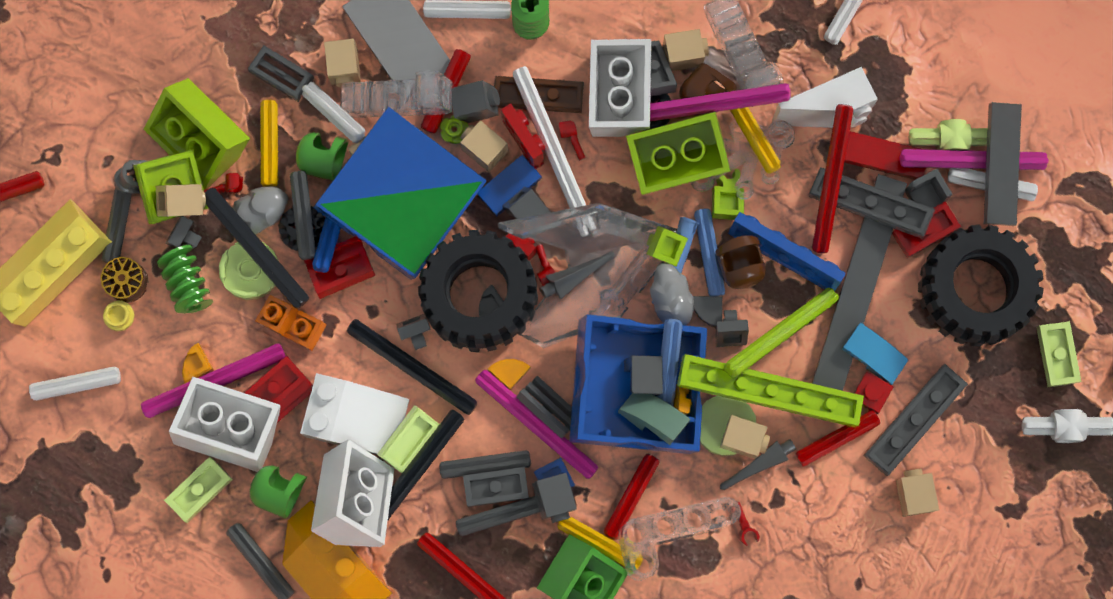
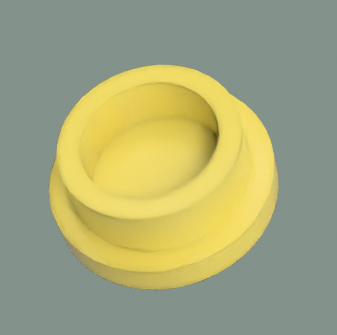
M114 301L105 308L103 320L110 329L123 331L132 325L134 310L124 301Z

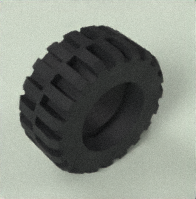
M980 224L971 225L967 230L961 228L954 231L949 237H945L928 255L927 261L920 271L922 280L918 283V292L923 295L920 304L922 309H928L930 315L926 318L931 325L936 322L941 327L938 332L946 337L950 334L955 337L954 342L960 344L971 342V346H982L986 343L992 345L1009 338L1024 328L1030 322V318L1036 314L1039 308L1037 301L1043 297L1044 288L1039 287V282L1044 279L1042 270L1036 271L1034 265L1039 262L1036 255L1032 254L1029 256L1025 250L1029 245L1023 239L1019 243L1013 239L1015 236L1013 232L1006 230L1000 233L998 232V226L988 225L985 229H981ZM971 259L981 260L991 264L999 271L1006 286L1005 302L999 309L990 313H982L972 310L959 299L954 288L953 277L955 270L961 263Z
M469 230V236L462 237L461 233L452 235L454 241L449 244L442 241L437 245L439 251L435 255L429 254L425 260L427 268L421 269L420 272L421 285L418 286V296L421 299L420 305L426 318L444 341H450L454 347L459 349L466 347L470 352H479L481 348H487L489 352L497 350L496 346L499 344L509 345L513 342L512 337L516 334L520 336L526 330V323L532 321L535 314L534 306L538 302L537 282L530 261L527 260L524 251L520 247L513 245L511 239L506 236L502 237V239L498 238L496 232L487 230L486 235H480L479 230ZM479 266L498 270L506 280L507 296L497 310L486 316L469 317L455 309L451 302L450 290L454 281L461 273Z

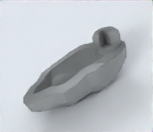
M260 187L251 190L248 195L235 201L233 209L255 234H258L265 228L274 225L280 219L288 203V196L276 187Z
M661 263L656 268L654 282L650 288L655 312L663 323L666 319H678L683 325H687L694 311V299L689 291L687 278L679 273L674 266L668 263Z

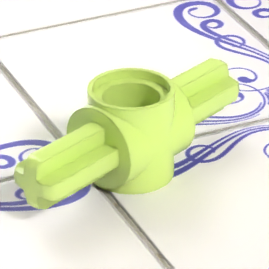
M949 119L941 121L937 128L910 129L908 141L910 146H936L937 150H970L971 146H987L988 128H971L966 120Z

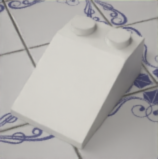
M862 67L791 97L789 101L778 103L772 122L774 126L833 128L836 106L838 104H847L853 107L851 128L867 121V116L872 112L877 97Z
M316 373L300 434L307 438L340 445L344 441L350 440L369 453L377 455L404 420L410 399Z

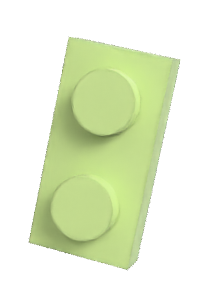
M1070 321L1036 327L1047 386L1055 387L1080 383L1081 376Z
M209 457L164 501L185 523H188L233 479L212 457Z

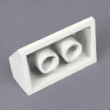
M651 39L591 40L589 129L592 137H623L650 129Z
M192 377L170 427L169 434L174 445L258 472L263 467L272 446L281 406Z
M350 440L344 441L325 453L311 531L334 545L383 546L386 537L394 468Z

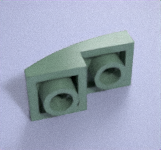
M632 393L618 410L622 416L643 431L647 427L669 445L673 443L691 420L675 407L652 394Z

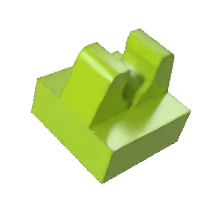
M658 226L655 234L651 233L646 245L649 246L647 255L677 267L688 238Z

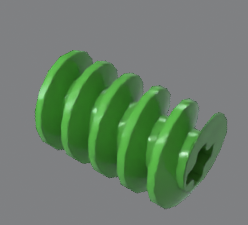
M512 0V22L515 32L527 40L541 37L549 27V0Z
M191 245L174 248L160 257L157 262L158 267L163 270L161 273L162 278L167 281L165 284L166 288L171 291V301L176 302L174 309L177 313L182 314L206 309L213 303L212 299L203 300V297L210 293L209 289H199V286L205 283V278L194 277L201 271V268L190 266L197 260L196 256H186L193 249Z

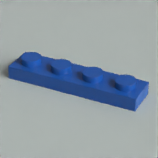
M739 212L728 232L734 238L746 235L757 237L760 243V251L763 255L824 290L832 288L835 291L846 274L833 262L824 261L814 255L807 247L798 246L788 240L781 232L772 231L760 224L753 216Z

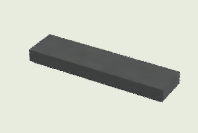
M992 102L988 106L983 222L986 225H1017L1022 104Z
M820 167L809 193L810 198L820 201L825 174L824 168ZM842 175L837 208L924 239L935 212L934 208Z
M943 364L864 454V457L882 473L889 476L968 383L946 364Z

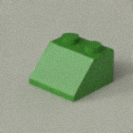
M569 534L537 589L553 599H614L629 571L592 546Z

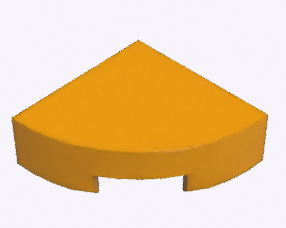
M199 343L189 349L184 360L182 369L184 383L190 382L192 377L199 378L214 371Z
M504 359L492 364L488 371L511 390L531 367L517 359Z
M676 384L673 407L686 415L690 413L691 400L686 398L690 391L689 389L678 387Z

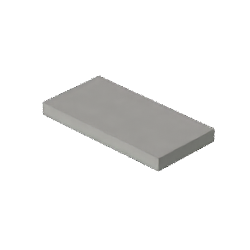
M351 0L342 6L406 103H409L441 82L450 59L409 0Z

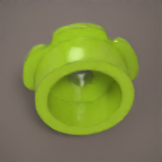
M452 115L451 118H445L441 122V137L446 142L459 144L462 141L461 136L469 125L467 122L460 121ZM453 127L457 128L456 132L452 131Z

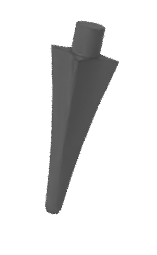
M614 252L606 253L569 269L546 275L549 283L540 288L541 294L545 299L553 294H557L562 299L586 277L615 257Z
M791 439L781 445L776 441L766 450L765 454L762 453L737 474L721 483L720 489L726 490L756 473L788 461L789 459L786 455L796 450L795 445Z

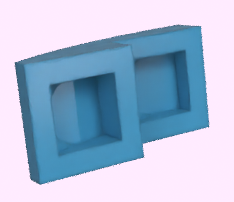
M861 322L842 348V350L866 365L867 370L890 385L894 383L908 362V359L901 352Z

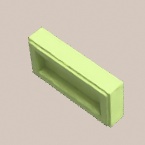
M414 405L377 455L403 473L440 424Z

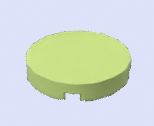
M238 242L234 243L235 245L223 253L219 263V277L225 288L235 297L245 300L259 299L269 294L275 287V284ZM262 242L278 260L275 252L268 245Z
M715 396L707 400L702 405L701 445L709 452L721 456L738 454L720 448V444L731 415L756 423V416L749 404L721 396Z

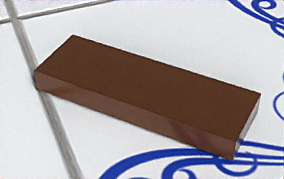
M495 76L494 87L497 89L500 97V104L497 107L504 108L512 104L515 109L527 110L514 77ZM532 78L546 111L582 113L584 82Z

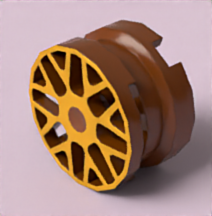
M127 257L114 258L109 261L102 269L100 277L101 285L105 292L117 301H124L126 303L134 302L141 298L147 291L146 286L147 282H149L148 274L144 268Z

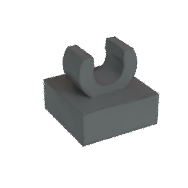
M181 216L165 244L172 248H177L183 242L196 248L202 237L189 231L193 221Z
M724 310L723 321H717L716 347L747 345L749 333L748 320H737L736 310Z
M425 314L397 324L401 340L411 337L415 350L427 346L423 332L430 330V326Z

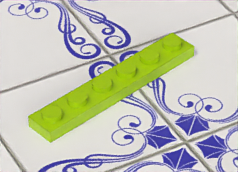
M688 354L682 356L677 382L678 387L851 427L859 426L863 395L752 369H746L740 375L733 378L724 369L726 363Z

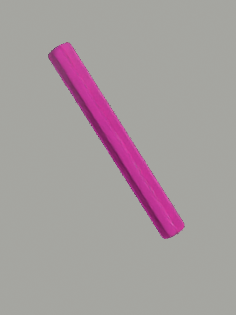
M784 83L650 103V121L786 102L791 98V91L789 85Z
M903 149L900 154V163L903 167L986 169L987 151ZM1020 152L1019 170L1046 169L1048 158L1045 152Z
M275 344L203 375L199 379L225 386L278 363L286 355L283 347L280 344ZM190 382L142 402L141 409L145 417L151 418L181 405Z
M483 370L476 377L477 385L586 479H590L596 473L598 466L565 437L561 439L490 372Z

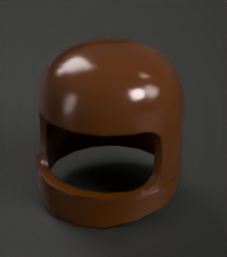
M701 63L680 87L679 97L684 99L736 91L737 86L714 68ZM714 81H718L719 83H721L724 88L720 87ZM709 113L697 114L696 116H702Z
M748 235L736 237L716 249L715 253L722 276L729 287L733 289H746L755 286L764 279L766 268L757 237Z

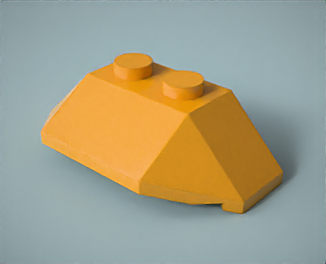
M312 500L287 521L282 565L311 599H387L392 594L352 546L334 545L311 531L315 503Z

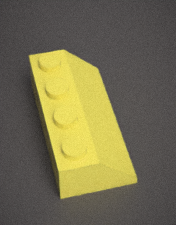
M70 199L0 267V311L12 324L26 327L108 244L112 243L73 200Z

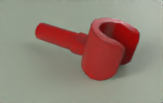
M571 120L559 122L561 138L570 137L579 161L585 159L586 157L578 141L576 124Z
M227 173L225 175V184H219L212 188H216L219 193H239L243 189V177L238 173Z
M537 245L536 251L544 270L536 275L542 286L549 283L546 275L553 274L555 271L547 260L543 245Z
M740 502L733 504L741 527L739 532L740 541L747 546L744 536L747 532L752 531L756 542H759V533L750 527Z

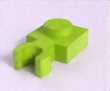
M735 168L732 179L726 178L724 174L716 175V182L719 186H714L712 190V218L735 220L739 212L744 214V188H735L741 175L739 169Z

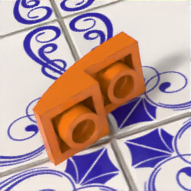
M269 295L255 320L262 326L310 351H313L327 326L323 321L294 308V306L272 295Z

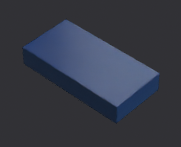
M521 155L481 188L477 196L497 217L504 211L503 204L523 187L532 188L542 179V176Z

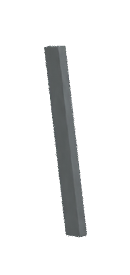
M880 174L876 177L874 184L876 188L901 197L904 196L907 186L905 182ZM867 218L863 219L812 384L843 391L853 357L842 350L858 324L860 322L864 324L893 228Z

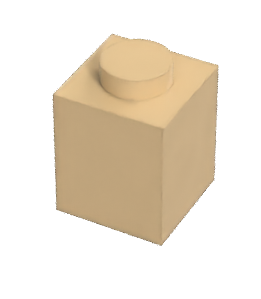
M700 29L664 34V52L672 71L696 68L699 64L704 63L705 56H709L707 38L701 37Z
M346 39L324 42L327 76L331 85L345 88L353 86L355 82H361L358 49L355 40Z
M481 120L476 126L470 125L461 136L462 150L488 172L509 151L508 143Z
M202 184L156 186L157 216L203 215L206 196L202 190Z
M731 415L728 419L720 448L756 459L759 452L763 454L766 452L770 436L765 435L767 426Z
M922 469L903 472L904 477L896 480L902 516L906 517L938 511L939 505L932 473L923 474Z

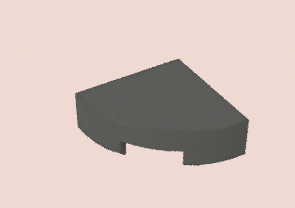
M492 284L483 292L479 303V317L491 314L504 302Z
M693 296L695 313L709 326L716 328L717 321H722V297Z

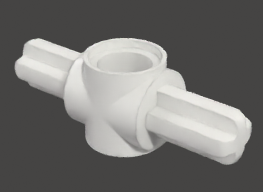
M1079 409L1054 410L1050 417H1024L1022 420V431L1024 435H1050L1056 443L1084 442L1087 435L1112 436L1113 418L1087 417L1086 413Z

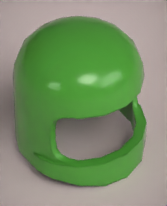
M308 133L300 140L296 150L297 167L299 170L305 171L307 175L333 181L341 171L349 139L337 136L329 149L322 145L320 133Z
M274 465L262 467L252 480L250 499L258 508L287 518L296 504L307 476L296 473L290 481L280 475L279 467Z

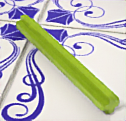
M826 288L728 360L724 365L725 371L733 378L740 375L834 305L839 299L838 294L832 288Z

